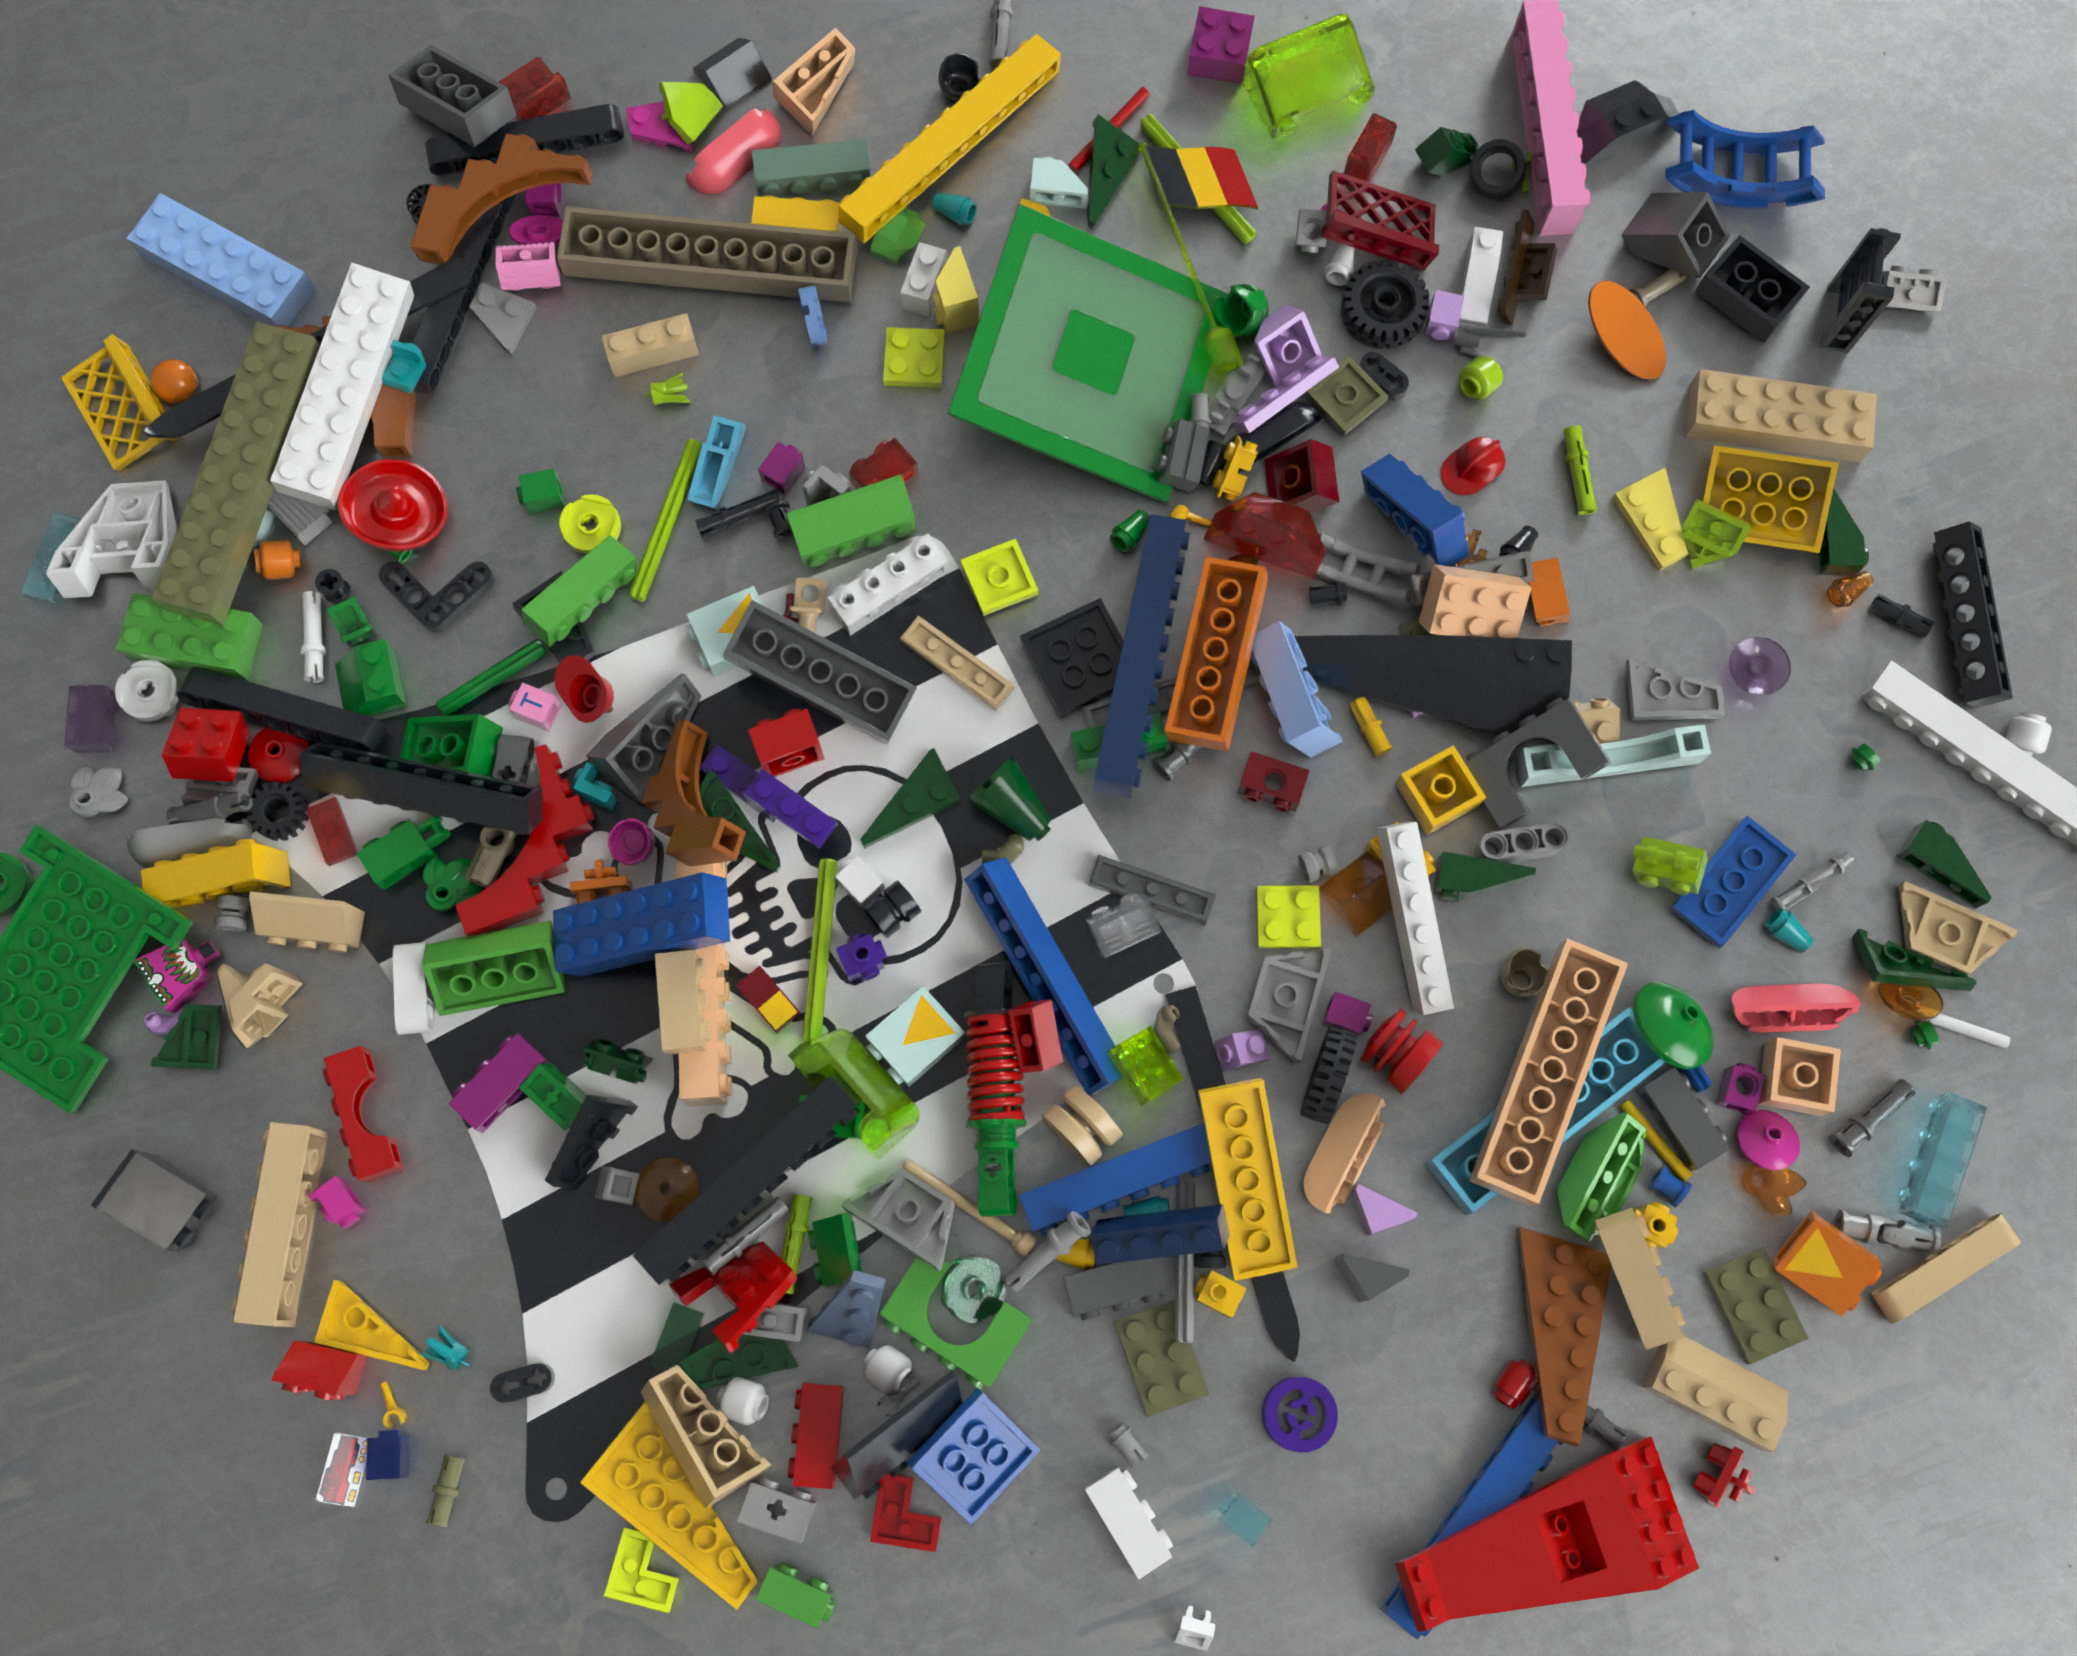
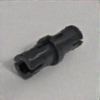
M1880 593L1877 594L1871 603L1872 605L1869 607L1870 611L1892 621V625L1907 628L1922 638H1925L1930 633L1931 626L1935 622L1912 611L1911 606L1896 603Z

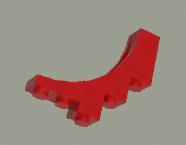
M546 744L534 748L540 770L543 822L530 833L528 841L514 863L497 881L478 895L456 905L460 921L467 936L498 931L544 913L541 903L545 902L544 895L540 886L534 885L569 871L566 864L570 860L569 853L565 844L559 843L594 830L591 820L595 819V815L590 803H584L578 795L573 796V791L567 778L563 780L561 778L559 769L563 768V764L558 752H552Z

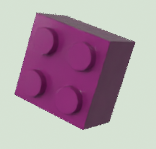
M1199 6L1187 75L1242 84L1255 16Z

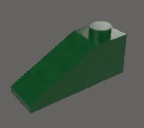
M1833 488L1820 553H1818L1820 575L1856 576L1867 565L1869 550L1865 548L1864 536Z
M1925 820L1913 828L1896 857L1975 909L1989 903L1992 898L1954 837L1946 833L1944 827L1938 823Z
M1443 851L1437 859L1433 894L1441 895V899L1445 901L1458 902L1459 899L1470 898L1528 881L1535 875L1536 868Z

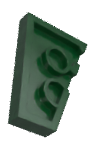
M744 1334L737 1340L739 1346L731 1354L715 1339L679 1361L685 1373L700 1389L727 1384L737 1377L750 1378L799 1367L784 1340Z

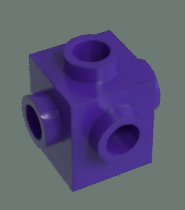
M864 933L856 934L846 940L847 944L836 948L849 982L860 978L863 981L873 979L880 975L879 970L885 968L882 959L887 958L881 940L874 942L871 934L867 936ZM862 955H868L865 959H859Z

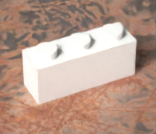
M1117 1466L1084 1489L1137 1578L1141 1579L1172 1558L1169 1549L1173 1547V1544L1164 1529L1158 1532L1155 1529L1151 1519L1156 1516L1146 1499L1139 1502L1132 1490L1138 1486L1129 1471L1121 1472Z

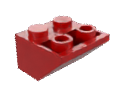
M294 1340L274 1372L272 1381L283 1383L282 1390L302 1393V1391L312 1393L315 1390L314 1397L325 1400H344L345 1395L357 1394L367 1356L308 1341Z

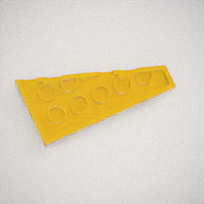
M645 1401L580 1483L737 1610L758 1583V1580L711 1506L706 1509L704 1508Z

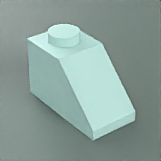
M1051 157L1033 159L1030 185L1031 201L1043 205L1087 209L1088 188L1062 160H1055Z

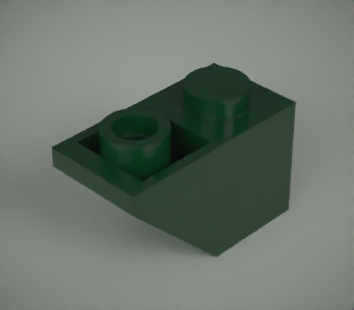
M1440 127L1422 142L1415 151L1428 173L1442 176L1470 164L1477 150L1478 143L1470 133Z

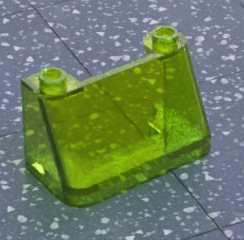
M1347 13L1337 14L1256 48L1247 58L1243 78V86L1272 139L1280 135L1287 136L1294 132L1300 116L1344 97H1347L1352 104H1364L1373 97L1375 85L1357 32Z
M835 1029L803 1042L787 1055L805 1077L812 1073H820L829 1078L837 1071L871 1109V1112L860 1122L859 1135L878 1160L918 1124L920 1115L916 1104L850 1031Z

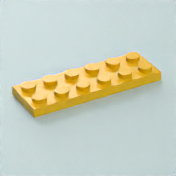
M1260 1077L1198 1090L1219 1205L1223 1204L1230 1234L1226 1246L1234 1281L1298 1268L1264 1080Z

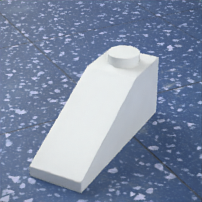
M1474 227L1467 246L1461 291L1464 300L1459 322L1485 326L1487 324L1500 260L1503 231Z

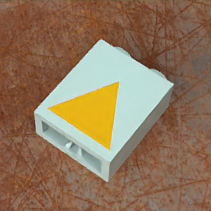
M754 586L687 614L691 623L685 626L692 643L699 641L702 648L701 651L697 652L704 669L711 668L714 676L737 667V665L725 660L723 653L751 600L762 605Z
M922 986L866 1035L870 1043L866 1048L877 1061L883 1058L890 1065L887 1072L898 1085L904 1081L910 1087L966 1038V1035L927 989Z

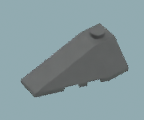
M681 673L605 734L589 751L586 757L606 780L641 803L650 777L659 774L677 721L682 719L690 721L702 697L688 677Z

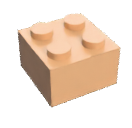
M1779 1037L1765 1042L1761 1074H1764L1765 1078L1758 1105L1816 1116H1824L1835 1112L1841 1049Z

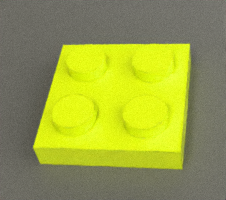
M886 327L884 386L942 388L945 329Z
M1016 538L960 560L983 616L1039 595V590Z
M1319 886L1256 887L1258 949L1321 948Z

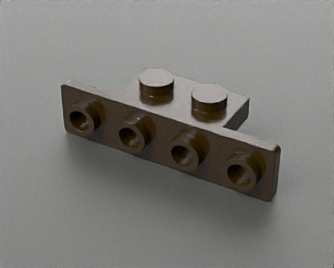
M1522 210L1520 221H1517L1515 224L1516 240L1509 252V271H1506L1504 274L1505 290L1503 297H1500L1498 301V312L1503 316L1506 325H1513L1518 300H1547L1556 259L1557 247L1555 243H1531L1535 224L1529 210Z

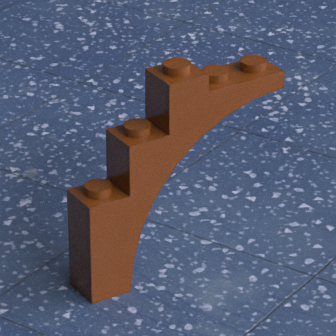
M506 134L496 164L485 159L480 161L468 159L459 190L450 185H430L411 248L419 261L442 265L451 259L457 244L466 231L486 211L499 202L524 190L543 185L562 183L590 185L593 174L586 159L578 155H561L547 149L540 151L535 140L527 135L518 134L516 136Z
M323 316L322 327L316 325H305L295 328L284 325H277L276 327L310 335L327 326L331 316ZM384 384L381 386L371 418L374 426V445L383 458L413 457L415 390L410 394Z
M682 719L677 721L659 774L650 777L641 804L658 813L653 828L670 837L666 854L689 867L736 861L746 831L722 817H708L703 808L699 792V771L708 733L688 720Z

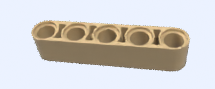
M2002 1213L1996 1214L1940 1248L1935 1255H1929L1882 1285L1871 1295L1891 1324L1896 1323L2018 1246L2021 1241Z

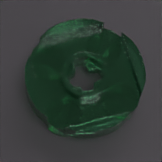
M976 1255L955 1259L943 1279L941 1294L943 1306L954 1317L969 1323H979L989 1315L993 1316L1003 1305L1006 1296V1282L1002 1280L999 1266L988 1258ZM977 1280L976 1286L980 1288L979 1294L974 1293L970 1297L968 1287Z

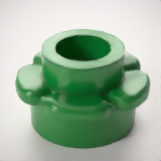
M1864 743L1858 748H1852L1854 756L1851 760L1862 771L1876 769L1875 766L1881 759L1872 748Z
M1928 1019L1922 1022L1915 1021V1028L1911 1029V1034L1918 1047L1924 1045L1928 1050L1932 1049V1045L1939 1043L1938 1035L1932 1023Z

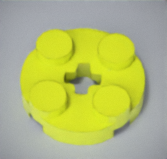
M593 494L581 496L580 500L575 501L573 504L572 502L567 504L561 513L559 527L565 542L573 550L582 554H588L609 535L617 540L621 532V521L617 510L608 499ZM591 519H595L597 527L587 531L586 527L583 526L584 522L589 523Z

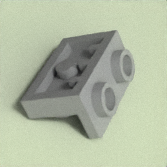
M1891 266L1890 271H1882L1883 285L1894 287L1893 299L1886 307L1941 312L1947 277L1937 276L1938 270L1920 269L1919 274L1908 273L1909 267Z

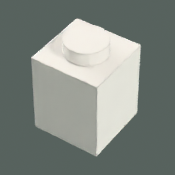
M859 856L853 861L850 858L847 859L837 869L838 874L835 876L837 883L862 909V906L885 890L884 882Z

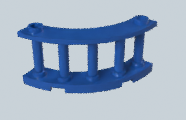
M1694 109L1667 118V124L1680 134V163L1666 168V180L1682 192H1708L1714 204L1747 209H1768V203L1786 202V207L1825 199L1824 187L1814 175L1811 176V148L1825 144V139L1814 125L1782 132L1754 133L1719 126L1703 118ZM1692 142L1702 145V167L1692 160ZM1714 149L1732 152V179L1714 174ZM1799 150V179L1777 182V153ZM1744 153L1765 154V183L1744 181Z

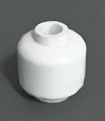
M2021 712L2020 716L2013 717L2010 720L2005 739L2030 756L2041 754L2047 749L2052 727L2046 722V717Z
M884 1345L878 1350L872 1349L864 1360V1365L866 1366L865 1379L886 1395L903 1392L913 1378L914 1371L912 1370L911 1359L892 1345Z
M737 1377L720 1388L717 1402L720 1404V1411L728 1420L748 1426L764 1417L768 1408L769 1397L766 1395L764 1386L760 1383L743 1377Z

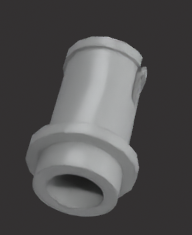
M1204 393L1193 394L1191 396L1192 408L1189 422H1192L1194 425L1211 427L1212 421L1209 419L1210 396Z
M1122 1423L1109 1433L1111 1446L1115 1445L1131 1464L1130 1466L1135 1468L1141 1463V1459L1145 1460L1149 1454L1145 1452L1130 1433L1132 1430L1130 1426L1126 1428Z

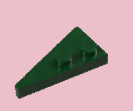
M1099 114L1093 120L1092 125L1094 127V138L1091 145L1092 163L1089 170L1088 187H1090V199L1087 205V225L1091 228L1096 224L1143 145Z
M934 748L929 750L861 837L860 841L864 849L961 802Z
M709 770L699 788L702 805L708 817H722L746 831L739 853L778 873L781 867L717 774Z
M1858 929L1852 937L1873 982L1971 991L1977 984L1974 978L1967 976L1965 973L1956 969H1952L1950 973L1944 972L1932 966L1933 959L1912 950L1904 949L1889 940L1885 945L1868 939V931Z

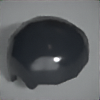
M961 53L946 56L941 63L938 74L940 89L946 97L959 101L964 92L971 91L978 85L981 78L977 61L967 54Z

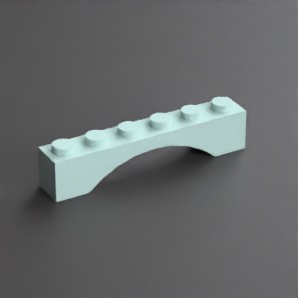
M1705 724L1674 728L1644 737L1600 744L1612 763L1588 778L1700 764L1711 754ZM1557 744L1523 748L1515 757L1520 787L1581 779L1562 748Z

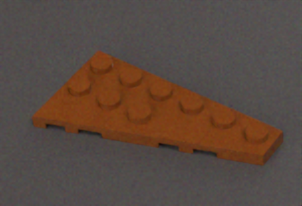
M1519 1226L1516 1229L1521 1248L1522 1257L1520 1258L1521 1270L1524 1271L1526 1285L1524 1293L1531 1343L1534 1344L1536 1359L1534 1367L1535 1374H1538L1539 1404L1544 1437L1577 1447L1581 1444L1612 1264L1606 1252Z

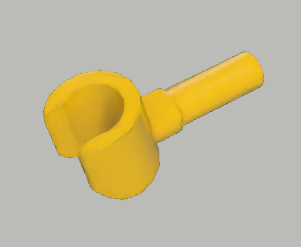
M1181 504L1175 506L1169 515L1172 518L1184 519L1210 527L1212 522L1211 519L1191 513L1186 506Z
M388 1381L380 1384L387 1409V1413L383 1416V1424L387 1429H392L393 1423L390 1419L392 1413L398 1415L401 1425L405 1422L407 1416L404 1409L396 1406Z

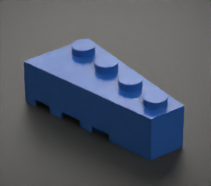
M1389 453L1361 471L1364 490L1367 496L1388 518L1393 515L1398 529L1404 536L1412 535L1418 544L1417 550L1424 557L1430 554L1435 561L1434 564L1451 567L1469 556L1464 526L1465 515L1458 505H1452L1447 501L1441 491H1435L1430 487L1421 475L1417 476L1404 461H1398Z

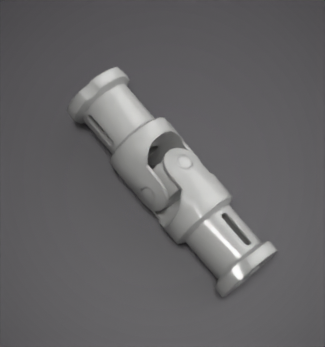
M1839 1210L1835 1216L1834 1227L1848 1237L1862 1239L1864 1243L1882 1246H1893L1895 1244L1899 1249L1908 1250L1910 1247L1923 1249L1928 1254L1934 1255L1940 1249L1941 1230L1939 1226L1931 1225L1927 1228L1915 1226L1912 1222L1905 1220L1895 1221L1891 1218L1869 1214L1865 1215V1217L1850 1215L1845 1210Z

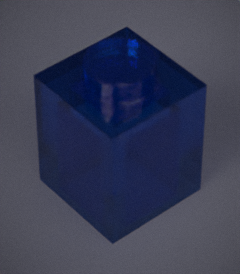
M399 1430L378 1431V1437L367 1438L366 1480L409 1477L410 1436H399Z

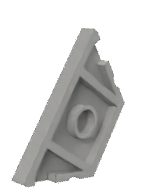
M1328 947L1322 948L1321 951L1307 953L1299 951L1292 952L1286 956L1280 954L1265 956L1248 1010L1247 1018L1296 1063H1300L1302 1060L1332 952V949Z
M901 1169L890 1175L884 1182H878L867 1188L868 1193L852 1202L850 1199H847L842 1203L843 1209L937 1271L942 1269L955 1207L952 1199L906 1170Z

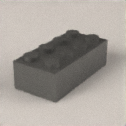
M432 45L388 75L399 104L473 147L482 143L487 137L517 116L506 86Z

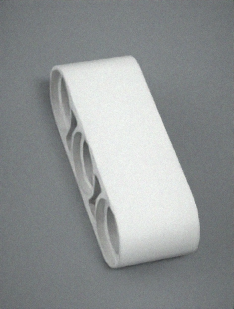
M428 942L400 944L393 947L394 1020L398 1035L433 1031V995L422 966L426 944H429Z

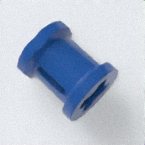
M1662 1165L1649 1181L1647 1188L1651 1191H1658L1670 1200V1205L1677 1207L1687 1196L1692 1185L1688 1181L1682 1182L1668 1172L1669 1168L1666 1165Z

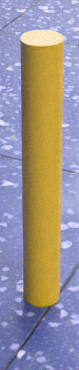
M1630 1099L1624 1101L1619 1107L1647 1129L1645 1138L1679 1179L1684 1182L1693 1175L1632 1101Z

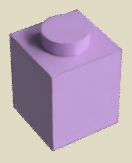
M1435 290L1430 303L1424 335L1432 336L1437 340H1453L1458 329L1464 296Z

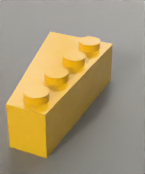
M241 839L236 841L234 846L211 847L204 854L189 853L182 855L181 860L157 861L154 863V867L141 870L142 888L173 909L203 904L204 897L207 900H217L220 895L233 896V892L263 893L265 892L264 886L268 885L277 886L279 889L290 888L287 851L256 843L254 839Z

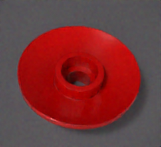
M264 728L253 738L249 746V765L252 769H256L259 778L266 782H289L302 773L300 753L310 747L309 742L302 738ZM279 746L280 751L276 755H271L272 749Z

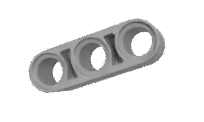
M1559 823L1487 833L1476 844L1474 854L1478 858L1506 863L1551 857L1567 845L1569 833ZM1545 835H1554L1557 838L1558 845H1550L1546 841ZM1515 839H1523L1528 845V850L1519 849L1515 844ZM1485 843L1494 844L1498 854H1489L1485 849Z

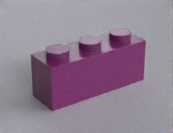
M518 1033L514 1037L509 1036L498 1048L500 1052L492 1060L487 1059L480 1064L475 1071L477 1075L468 1084L466 1082L461 1084L452 1094L453 1099L448 1103L466 1122L481 1133H484L523 1093L519 1087L539 1064L551 1063L526 1038Z

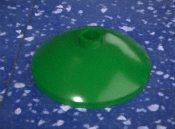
M1651 982L1636 993L1633 1002L1636 1025L1643 1039L1660 1058L1682 1069H1695L1709 1060L1713 1051L1712 1028L1705 1012L1693 997L1679 987L1665 982Z

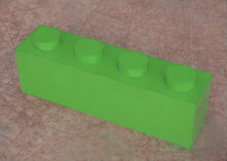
M609 535L521 609L523 624L549 647L554 642L563 640L574 625L579 621L584 622L587 620L595 607L600 603L608 602L614 595L615 590L622 584H629L634 579L637 573L636 557Z

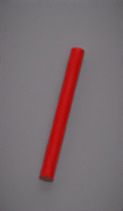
M1141 87L1109 122L1119 128L1150 95L1149 91L1145 87ZM1093 139L1068 164L1072 171L1077 172L1091 157Z

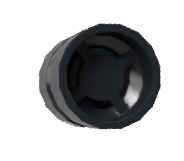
M898 880L883 890L884 896L882 898L875 896L862 906L868 917L885 938H889L901 928L900 922H910L922 912L914 898Z

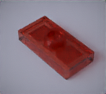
M334 797L306 808L325 863L328 866L357 855L358 851L339 799Z

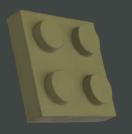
M1347 356L1338 364L1339 368L1304 394L1343 436L1387 402L1389 397L1350 356Z

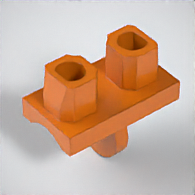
M603 859L595 860V869L584 870L585 879L591 880L570 882V891L576 896L577 904L595 900L597 895L607 894V896L632 890V882L628 881L627 876L610 877L617 875L616 867L605 868Z

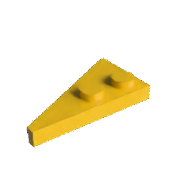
M333 1280L314 1340L315 1343L420 1370H428L430 1362L424 1356L419 1355V1352L344 1282Z

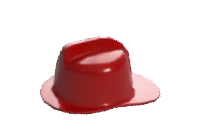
M1477 437L1467 441L1451 453L1443 462L1441 468V480L1445 487L1458 495H1472L1497 478L1504 470L1506 463L1505 454L1500 447V441H1494L1488 437Z
M573 655L567 656L560 661L554 676L555 688L578 721L584 723L594 722L604 713H610L614 710L612 707L614 700L612 685L607 679L599 675L587 659Z

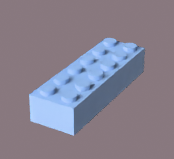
M161 193L126 238L141 257L264 324L289 327L315 291V287L304 271Z

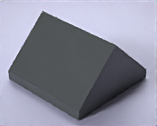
M1348 1253L1338 1255L1335 1258L1336 1266L1359 1302L1373 1299L1408 1277L1410 1269Z

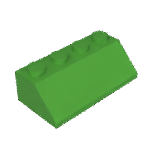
M901 474L786 513L792 536L804 567L823 565L827 562V559L836 556H849L856 549L865 546L875 547L883 543L885 539L894 536L901 538L916 529L915 516Z
M551 921L426 944L422 966L439 1016L565 992L563 973L555 972L554 929Z

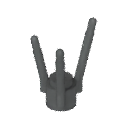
M1460 322L1455 345L1462 346L1460 353L1476 358L1478 356H1485L1472 349V346H1479L1482 334L1526 337L1527 333L1517 329L1478 326Z

